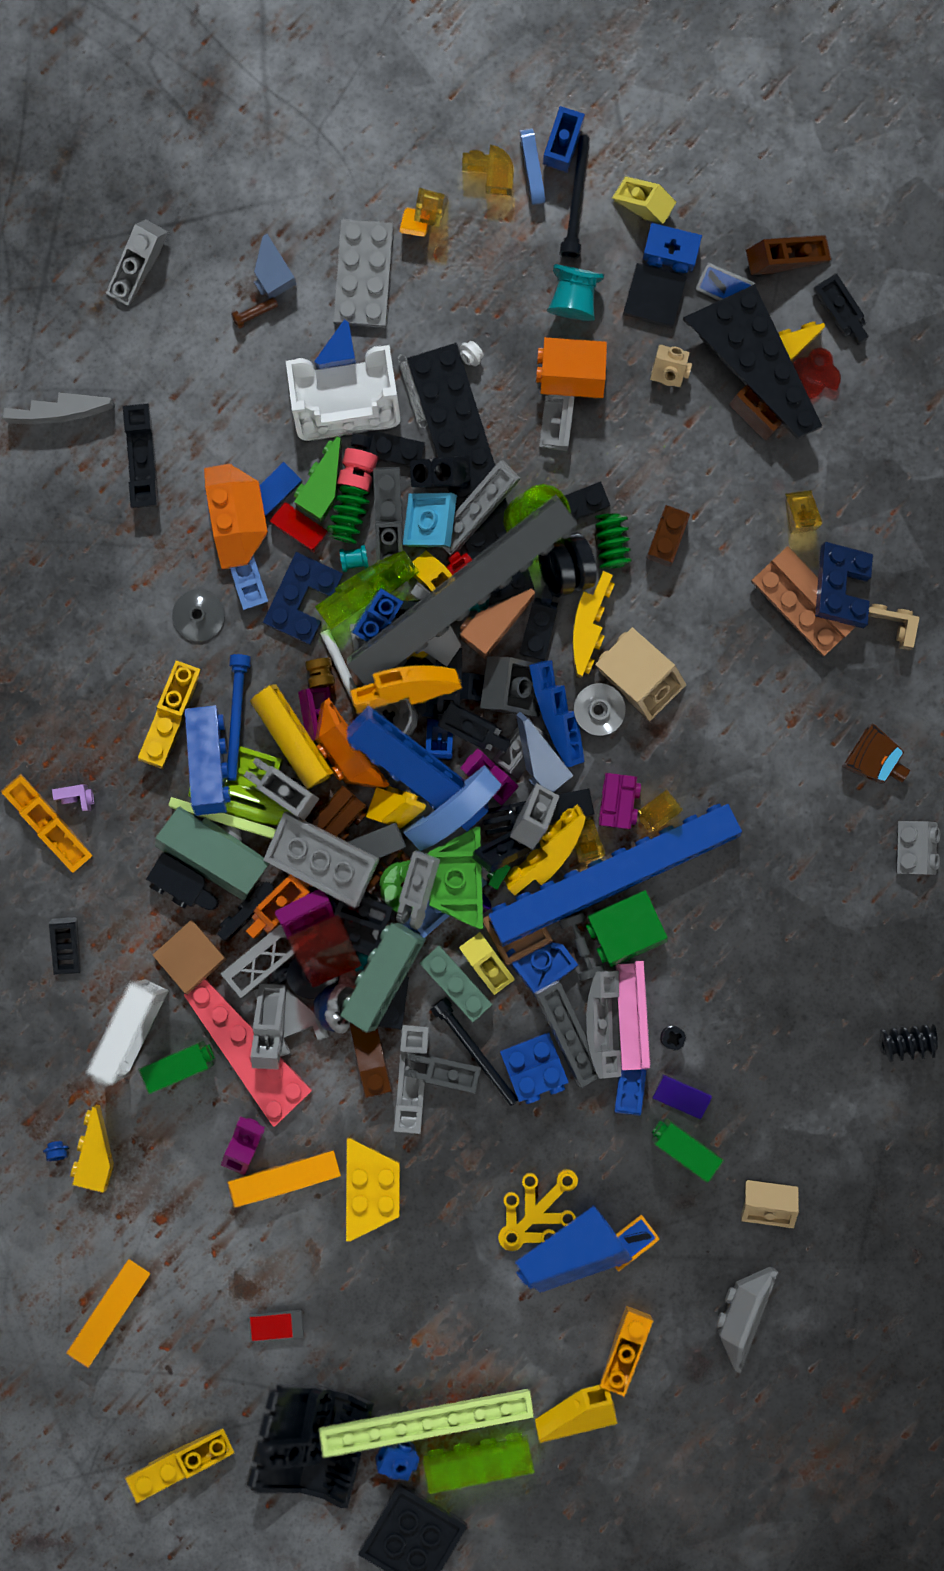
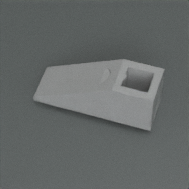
M148 220L136 223L106 294L129 306L159 256L169 232Z

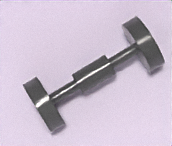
M584 912L559 921L561 929L572 926L576 936L574 941L580 957L584 958L587 970L578 973L580 981L594 977L596 972L605 971L603 964L592 968L588 954H590L584 936L581 937L577 927V923L586 920Z

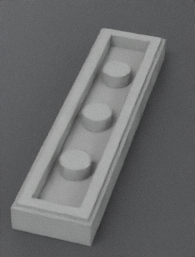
M500 460L455 512L451 547H443L450 556L460 550L521 480L505 461Z

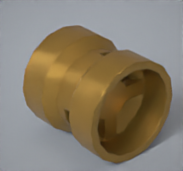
M319 658L305 662L306 670L310 673L308 680L309 688L335 684L334 676L330 672L332 667L331 658Z

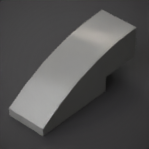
M259 984L250 1056L252 1068L279 1070L286 985Z

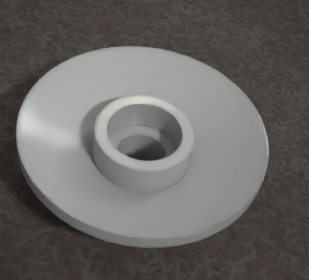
M596 683L585 687L577 695L573 711L576 722L585 732L591 735L604 736L616 731L621 726L625 718L626 706L618 690L608 684ZM596 705H599L602 708L601 715H596L594 713V707Z

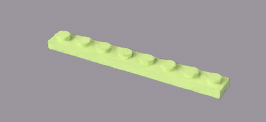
M523 1389L319 1428L322 1455L323 1457H329L533 1418L534 1416L529 1389Z

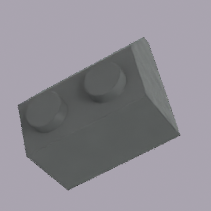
M487 656L480 708L515 715L521 712L525 716L539 717L540 708L534 692L529 665L534 663L511 657Z

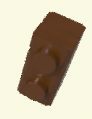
M665 505L646 556L647 559L671 567L690 513Z
M342 785L310 824L345 841L350 835L347 831L353 823L358 826L366 817L367 813L364 810L367 806Z

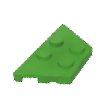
M475 827L427 853L440 859L429 897V906L477 929H483L481 865L473 859V852L481 847L480 827Z

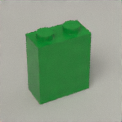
M646 890L588 915L589 924H586L591 939L597 938L600 945L596 949L602 963L608 962L610 968L668 942V937Z
M201 1041L138 1070L148 1093L151 1094L214 1065L212 1060L216 1059L211 1045H206L204 1041Z
M668 1118L664 1122L660 1120L651 1132L653 1134L652 1141L656 1146L707 1183L723 1162L719 1155Z

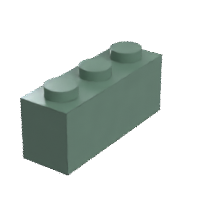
M440 945L419 963L472 1022L492 1006L491 1001Z

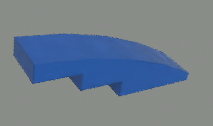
M552 660L529 665L534 692L542 718L565 766L572 767L585 762L580 726L576 722L574 711H568L565 685L556 686Z

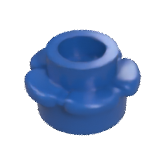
M63 1141L51 1142L47 1144V1148L43 1150V1153L46 1154L47 1161L63 1160L68 1158L67 1150L69 1146H63Z

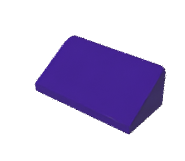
M662 1074L652 1098L701 1119L713 1096Z

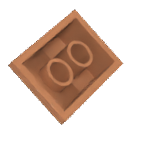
M529 589L477 613L474 618L469 616L460 627V632H462L461 640L486 659L533 601L535 591Z

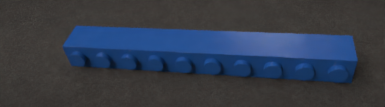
M720 803L706 810L707 814L697 817L695 814L682 821L683 825L679 827L668 826L659 831V836L650 839L649 836L635 842L636 846L629 850H626L625 847L618 849L611 854V858L602 861L601 858L592 861L587 865L588 869L578 872L577 869L565 874L562 881L557 883L549 881L539 887L540 891L530 894V892H525L515 898L516 902L510 905L502 903L491 909L492 913L488 914L489 920L502 947L739 838L742 830L729 804L721 806Z

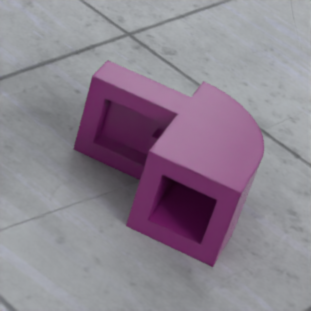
M477 748L466 759L460 769L470 777L485 765L502 785L492 797L502 806L519 786Z
M240 1116L233 1137L224 1153L221 1166L245 1176L262 1139L265 1127L261 1126L254 1119H245Z

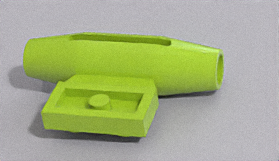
M239 746L237 780L228 781L226 779L225 787L229 786L231 802L226 803L227 812L224 813L255 823L278 826L284 812L293 813L257 789V785L244 777L246 771L252 772L258 779L262 780L267 772L255 766V763H253L255 758L257 757L268 766H273L279 771L283 759ZM189 788L188 796L191 798V793H190V788Z

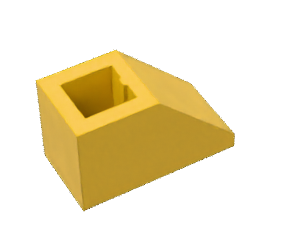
M427 550L406 567L416 580L431 592L452 576L449 570Z
M388 786L387 790L376 787L366 817L386 825L397 823L398 828L401 829L425 810L426 804L418 802V796L412 793L401 791L391 786Z

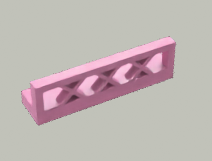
M644 961L617 964L615 967L616 971H619V997H617L621 1068L622 1071L649 1069L650 1057Z

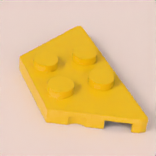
M347 1138L346 1241H352L400 1216V1162L382 1155L380 1152L355 1141L353 1138Z

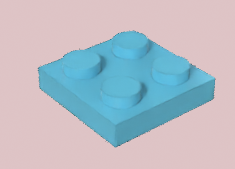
M453 493L409 494L403 545L407 547H451L457 495Z

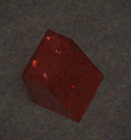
M339 915L288 937L298 961L313 988L362 966Z

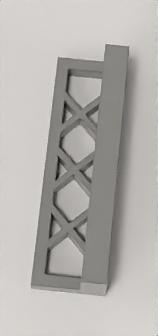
M279 925L224 970L221 975L237 995L243 998L323 930L317 925L314 927L315 930L307 937L296 936L292 938V948L287 954L276 953V943L282 938H287L281 925ZM296 939H303L295 946ZM262 955H272L270 968L266 971L255 970L258 958ZM275 956H283L275 963ZM252 964V969H246ZM241 972H251L250 984L241 990L233 979ZM255 973H262L254 980Z

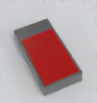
M302 1310L249 1314L248 1316L251 1342L304 1338Z

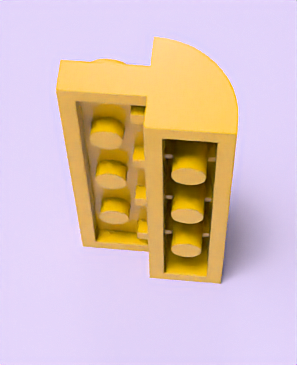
M269 685L250 700V703L305 788L309 790L316 784L323 783L331 778L330 775L333 774V771L278 686Z

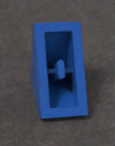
M345 319L314 361L317 369L356 364L349 322Z
M427 719L426 750L438 760H452L453 734L439 727L437 719Z

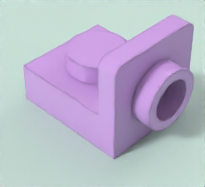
M85 784L52 789L53 800H61L62 804L77 802V797H80L82 811H91V805H94L93 791L88 789V786Z

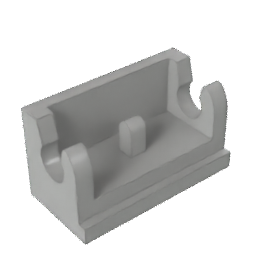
M549 394L545 396L539 448L568 451L575 396Z

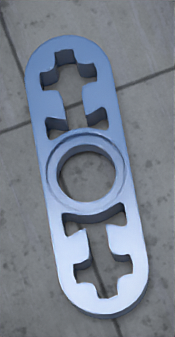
M533 128L520 130L532 205L545 203Z

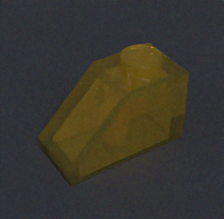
M666 789L638 810L641 814L638 819L647 830L652 828L653 831H656L682 812L683 809Z

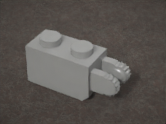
M256 757L253 761L255 766L265 770L267 773L262 780L246 771L244 777L256 784V788L297 817L305 820L320 798L275 767L268 766Z

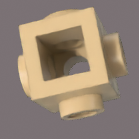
M659 344L650 380L661 382L666 386L681 387L683 378L688 379L692 363L688 362L690 352L684 351L679 347H668Z

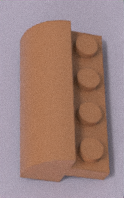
M788 546L751 580L756 588L822 657L855 628V626L815 616L818 577Z

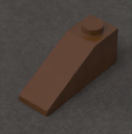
M826 235L763 239L746 249L751 275L773 274L831 261Z
M350 1022L365 1097L392 1092L393 1088L378 1027L375 1031L365 1032Z

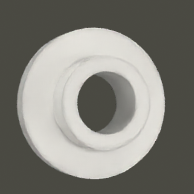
M473 341L460 345L459 355L462 361L467 365H479L483 358L481 348Z

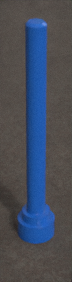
M242 654L230 655L229 666L232 667V672H234L227 762L229 778H226L228 781L237 780L244 675L251 665V657Z

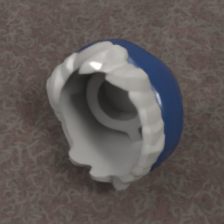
M328 985L314 999V1014L324 1030L340 1034L346 1033L350 1022L340 1015L344 1010L342 1008L343 1002L355 990L351 985Z

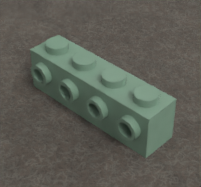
M391 923V925L385 927L380 936L382 941L379 947L375 948L369 955L367 960L369 965L365 972L362 971L358 975L353 994H349L342 1005L344 1010L340 1016L365 1032L377 1029L426 940L401 923Z

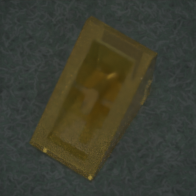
M419 188L414 221L439 227L449 197L445 194Z
M812 491L785 494L790 533L817 531L822 525V520Z
M592 817L585 819L582 832L574 847L578 863L605 856Z

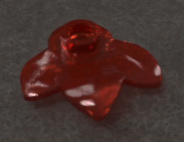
M816 348L809 353L808 357L799 358L793 363L809 399L817 397L824 387L831 390L838 389L841 381L840 372L833 365V357L828 350ZM822 358L824 365L818 366L815 363V359Z

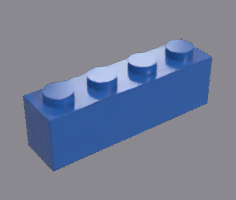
M216 705L185 709L191 806L194 814L198 816L227 812L226 803L231 802L229 786L225 787V778H229L227 762H223V754H227L226 739L221 738V730H225L224 715H219Z

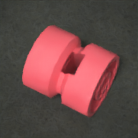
M346 448L342 461L345 469L340 470L337 485L339 487L341 485H348L370 493L373 481L370 473H373V468H376L378 456L363 450ZM353 471L361 472L362 474L361 476L353 474Z

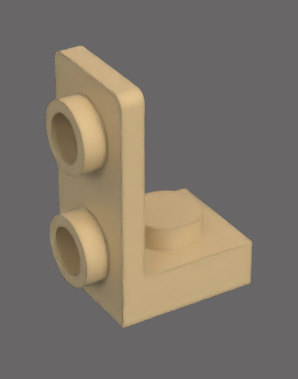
M872 604L869 607V616L903 623V626H899L896 641L900 642L899 649L911 650L914 648L920 617L913 616V611L897 609V612L888 611L887 606Z

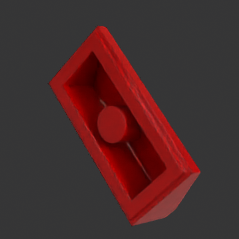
M286 502L270 520L273 526L313 553L328 533L326 529Z

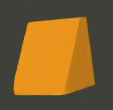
M405 208L399 232L424 237L428 231L430 212Z

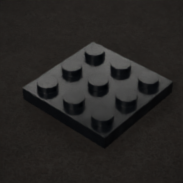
M398 1483L361 1546L358 1555L384 1571H442L468 1524L401 1483Z

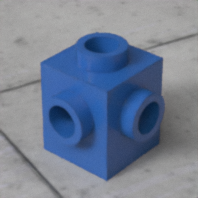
M410 1441L382 1446L375 1457L378 1473L394 1480L402 1479L408 1481L412 1471L415 1472L419 1464V1456H417L415 1445Z

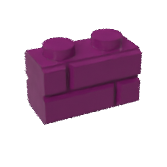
M613 773L604 774L598 826L630 830L631 824L636 825L638 809H633L634 798L639 799L641 783H636V776Z

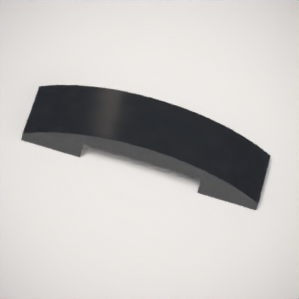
M149 403L123 406V418L129 464L130 507L157 506V473Z

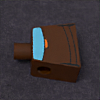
M873 723L867 726L842 765L844 769L880 784L885 783L889 776L902 783L910 772V769L899 763L904 751Z

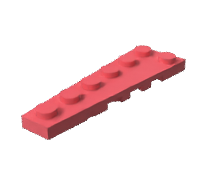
M205 979L188 995L184 994V996L271 1125L275 1127L312 1089L281 1057L279 1070L252 1068L250 1056L254 1036L253 1027Z

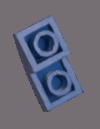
M380 588L351 632L368 642L386 628L388 624H391L403 601Z

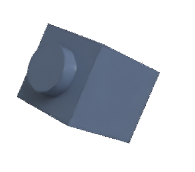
M265 234L262 237L254 270L257 279L254 281V284L261 295L266 293L270 299L296 285V280L268 234Z

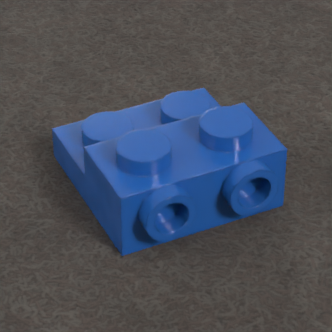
M549 1032L500 1051L519 1102L525 1100L526 1104L533 1103L541 1099L539 1094L549 1091L551 1095L565 1090L564 1084L569 1083Z

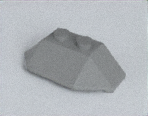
M773 1267L765 1268L737 1281L734 1288L730 1287L725 1298V1302L728 1303L724 1313L720 1312L715 1327L718 1328L717 1332L736 1372L741 1373L778 1275L777 1270Z

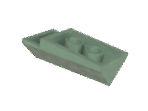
M180 806L155 838L156 848L243 901L250 896L269 866V863L263 860L264 857L206 817L200 821Z

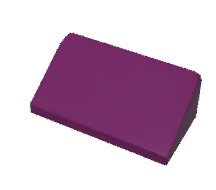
M329 686L307 688L298 692L303 725L313 742H316L315 737L320 705L328 698L332 701Z
M320 889L275 911L276 917L288 940L335 916L328 897Z

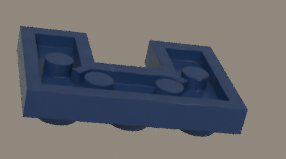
M824 542L821 545L816 617L863 629L868 625L870 601L846 595L847 577L868 581L871 578L873 554L829 542Z
M295 552L263 620V624L311 645L321 625V620L299 611L308 589L311 588L333 598L344 574Z

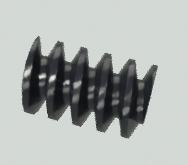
M935 1024L931 1026V1030L927 1025H922L920 1032L916 1026H912L910 1032H908L906 1027H901L899 1034L895 1028H891L889 1034H887L885 1029H881L880 1045L882 1054L887 1055L890 1062H893L894 1054H897L900 1061H903L905 1053H908L910 1059L914 1060L915 1052L919 1053L921 1059H925L926 1051H929L931 1057L935 1058L936 1050L938 1049Z

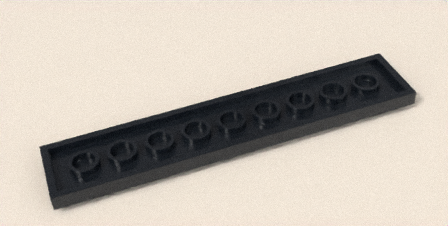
M457 343L407 358L437 457H465L466 455L470 457L471 480L469 485L466 487L448 488L449 493L457 495L455 512L496 466L463 361L459 355ZM442 462L440 466L446 481L451 475V469L447 463ZM506 497L465 543L468 555L472 560L515 527ZM529 570L516 572L511 576L512 580L509 584L501 589L497 587L490 593L489 605L508 600L529 589L535 591Z

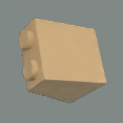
M633 627L628 632L621 634L617 643L609 651L602 653L595 664L600 673L649 722L686 686L675 664Z

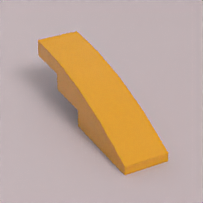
M22 774L18 775L1 790V793L37 832L40 839L72 873L93 856Z
M330 1150L309 1158H302L227 1181L233 1206L236 1208L318 1184L341 1175L334 1150Z
M128 1259L66 1354L89 1368L151 1273Z

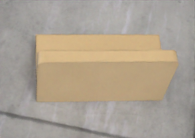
M747 1180L745 1183V1201L741 1212V1221L794 1228L799 1212L798 1187Z

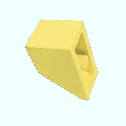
M626 176L612 197L615 202L645 220L664 224L676 204V201L660 184Z
M481 932L459 947L494 995L515 980Z

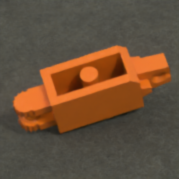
M290 874L254 910L255 914L252 916L255 922L246 932L253 939H256L263 931L269 934L280 925L275 911L311 893L309 890L313 886Z

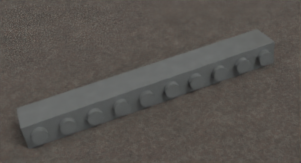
M554 495L347 657L348 666L365 686L375 683L374 673L402 667L408 661L407 657L414 652L418 654L428 646L427 642L434 636L438 638L445 634L449 629L448 625L453 621L464 619L470 613L469 609L477 603L478 605L483 604L491 597L490 593L497 587L501 589L509 584L512 580V575L518 571L524 572L533 564L532 560L539 554L544 556L554 548L553 544L561 537L566 539L576 530L574 527L578 525L575 518L557 495Z

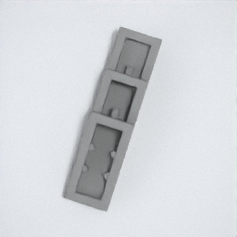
M58 392L57 403L31 400L30 410L4 408L3 419L7 423L13 424L59 423L113 409L115 403L108 397Z

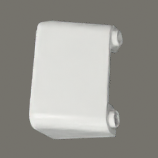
M389 345L375 346L368 350L365 354L364 363L314 370L312 362L304 358L286 361L292 413L297 435L300 439L312 441L352 435L353 433L378 431L393 428L400 423L401 418Z

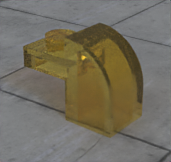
M490 145L489 155H484V152L479 150L463 153L462 171L487 173L486 194L512 196L514 167L510 156L503 149Z

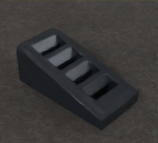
M77 917L51 919L49 922L53 975L80 973ZM70 928L71 931L57 932V929ZM71 938L72 941L58 943V939ZM72 949L73 953L58 954V950ZM73 959L74 964L59 965V960Z

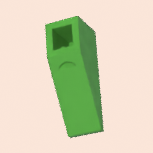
M338 436L334 442L332 440L328 441L322 451L324 457L320 463L315 462L308 472L309 480L305 485L300 484L293 496L296 498L294 503L298 508L320 522L324 521L336 502L342 447L341 438Z

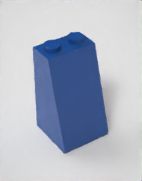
M593 1206L515 1263L519 1267L516 1273L524 1285H527L530 1290L535 1288L538 1292L542 1293L628 1263L633 1258L604 1216Z

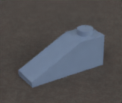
M519 712L516 714L525 766L528 773L532 776L529 782L533 787L537 783L554 792L569 780L573 774L530 720Z

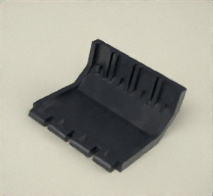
M277 1384L276 1389H270L265 1409L270 1410V1413H264L259 1431V1436L264 1438L257 1440L252 1462L256 1463L257 1466L250 1467L246 1486L250 1487L257 1494L302 1493L324 1499L338 1508H348L362 1450L323 1457L318 1464L310 1466L269 1469L258 1462L257 1454L259 1448L265 1442L301 1438L308 1396L316 1386ZM329 1388L335 1395L330 1426L371 1418L374 1403L358 1395ZM320 1419L314 1423L313 1431L319 1427ZM295 1447L289 1451L288 1459L294 1455Z

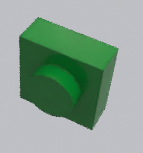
M505 865L492 873H488L486 876L490 879L488 885L497 890L511 867Z

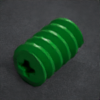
M341 485L339 491L344 495L336 497V501L341 505L333 507V511L338 515L330 516V521L335 525L327 526V531L332 534L328 536L342 542L357 544V541L351 536L361 532L354 526L364 522L357 516L358 514H366L367 511L361 508V504L370 503V501L364 498V494H369V492L356 487Z
M620 514L594 516L595 519L602 520L595 525L596 529L603 531L598 533L596 538L604 541L597 545V549L605 551L598 556L600 561L606 562L600 565L599 569L624 567L625 564L632 561V558L624 557V554L631 551V548L623 546V543L629 541L630 538L622 536V533L628 531L629 527L622 526L621 522L628 520V517Z

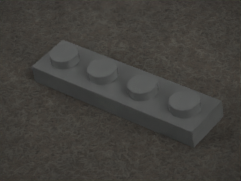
M555 981L535 992L534 995L578 1087L582 1088L598 1079L599 1077L592 1063L588 1040L561 983Z

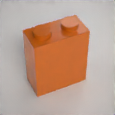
M544 337L543 348H538L537 364H542V367H537L536 383H541L540 394L603 398L607 342Z

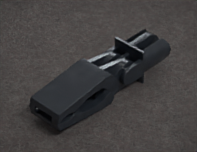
M590 788L557 794L559 799L550 823L557 822L564 811L575 807L577 804L581 807L585 816L594 815L595 811ZM526 801L489 808L485 815L507 811V815L483 820L484 825L509 821V826L485 830L486 836L512 831L515 818L519 816Z

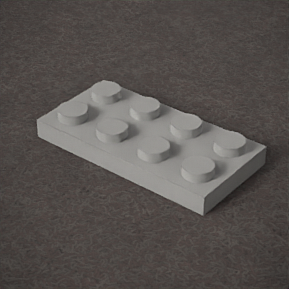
M341 219L334 324L341 325L345 319L349 322L350 326L386 328L393 223Z
M284 812L263 860L356 908L361 902L379 858L289 812Z

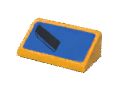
M642 1214L616 1234L633 1258L628 1263L616 1266V1270H622L660 1240Z

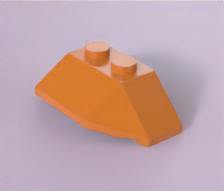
M231 464L204 468L209 513L221 569L248 565L268 533L259 481Z
M330 698L321 703L315 741L318 744L316 747L324 759L328 758L333 765L331 770L334 776L339 781L343 780L345 783L375 789L376 787L384 789L390 784L379 768L371 762L368 755L361 750H355L347 740L348 724L333 705Z

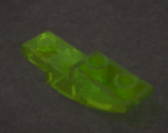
M405 550L349 578L334 588L336 592L316 605L315 608L332 630L369 604L380 588L391 593L418 574L419 571Z

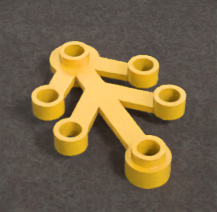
M570 1169L561 1170L557 1175V1184L536 1205L535 1188L538 1185V1178L533 1173H526L522 1178V1184L525 1187V1216L518 1224L516 1207L519 1204V1196L515 1192H508L504 1195L506 1226L500 1230L498 1239L500 1245L505 1250L516 1251L522 1247L523 1243H543L545 1241L544 1236L547 1233H552L553 1235L556 1233L552 1229H546L543 1233L525 1232L532 1224H562L567 1226L569 1223L563 1221V1216L566 1214L572 1215V1221L576 1219L575 1214L570 1210H565L562 1213H544L564 1191H572L576 1188L578 1178L574 1171ZM529 1176L535 1179V1183L532 1186H528L525 1183V1179ZM566 1176H570L573 1180L569 1186L562 1183L563 1178ZM510 1195L515 1196L517 1199L513 1205H509L506 1202L507 1197ZM514 1233L517 1236L516 1241L508 1242L506 1239L507 1235Z

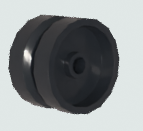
M575 532L566 539L561 538V540H557L553 544L554 548L544 556L538 555L543 580L553 596L559 598L573 593L574 590L580 592L595 586L597 580L595 558L588 541L581 533Z

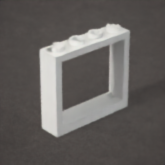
M146 979L129 984L87 1072L93 1075L92 1080L94 1082L107 1086V1084L112 1085L129 1075L169 990Z

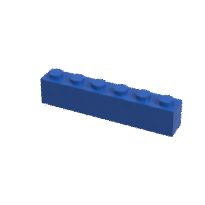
M370 706L347 727V740L355 750H361L368 755L373 764L376 766L381 765L394 780L402 781L414 795L421 796L427 800L434 810L465 786L464 781L466 780ZM488 802L461 826L464 830H470L489 811Z

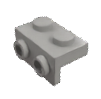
M898 821L897 874L936 875L937 869L940 866V857L937 854L940 829L937 827V822Z

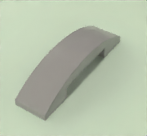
M619 971L596 972L588 996L586 1013L588 1046L595 1071L601 1079L621 1077V1050H613L612 998L619 997Z
M402 1026L394 1132L421 1133L425 1082L421 1079L404 1076V1072L410 1069L425 1074L426 1063L411 1062L408 1060V1054L427 1057L429 1027Z

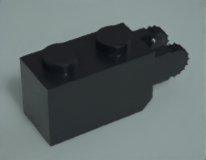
M162 852L146 880L151 882L149 887L162 895L166 891L174 896L172 901L184 909L187 905L194 907L195 904L207 910L216 909L219 900L205 889L208 885L206 878L165 852Z

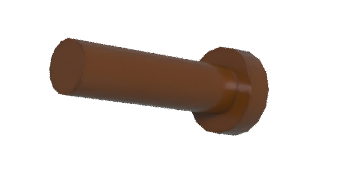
M272 297L241 313H238L237 310L232 312V319L236 327L241 329L244 327L245 322L278 307L275 298Z

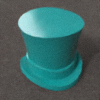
M554 264L553 272L558 278V285L547 312L576 320H595L594 288H596V283L604 279L605 274Z

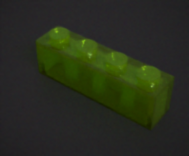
M522 1433L507 1435L505 1440L496 1441L495 1438L484 1439L480 1441V1445L470 1446L468 1443L454 1446V1450L445 1452L443 1449H434L429 1451L428 1455H425L423 1458L429 1494L534 1473L528 1435L522 1436Z

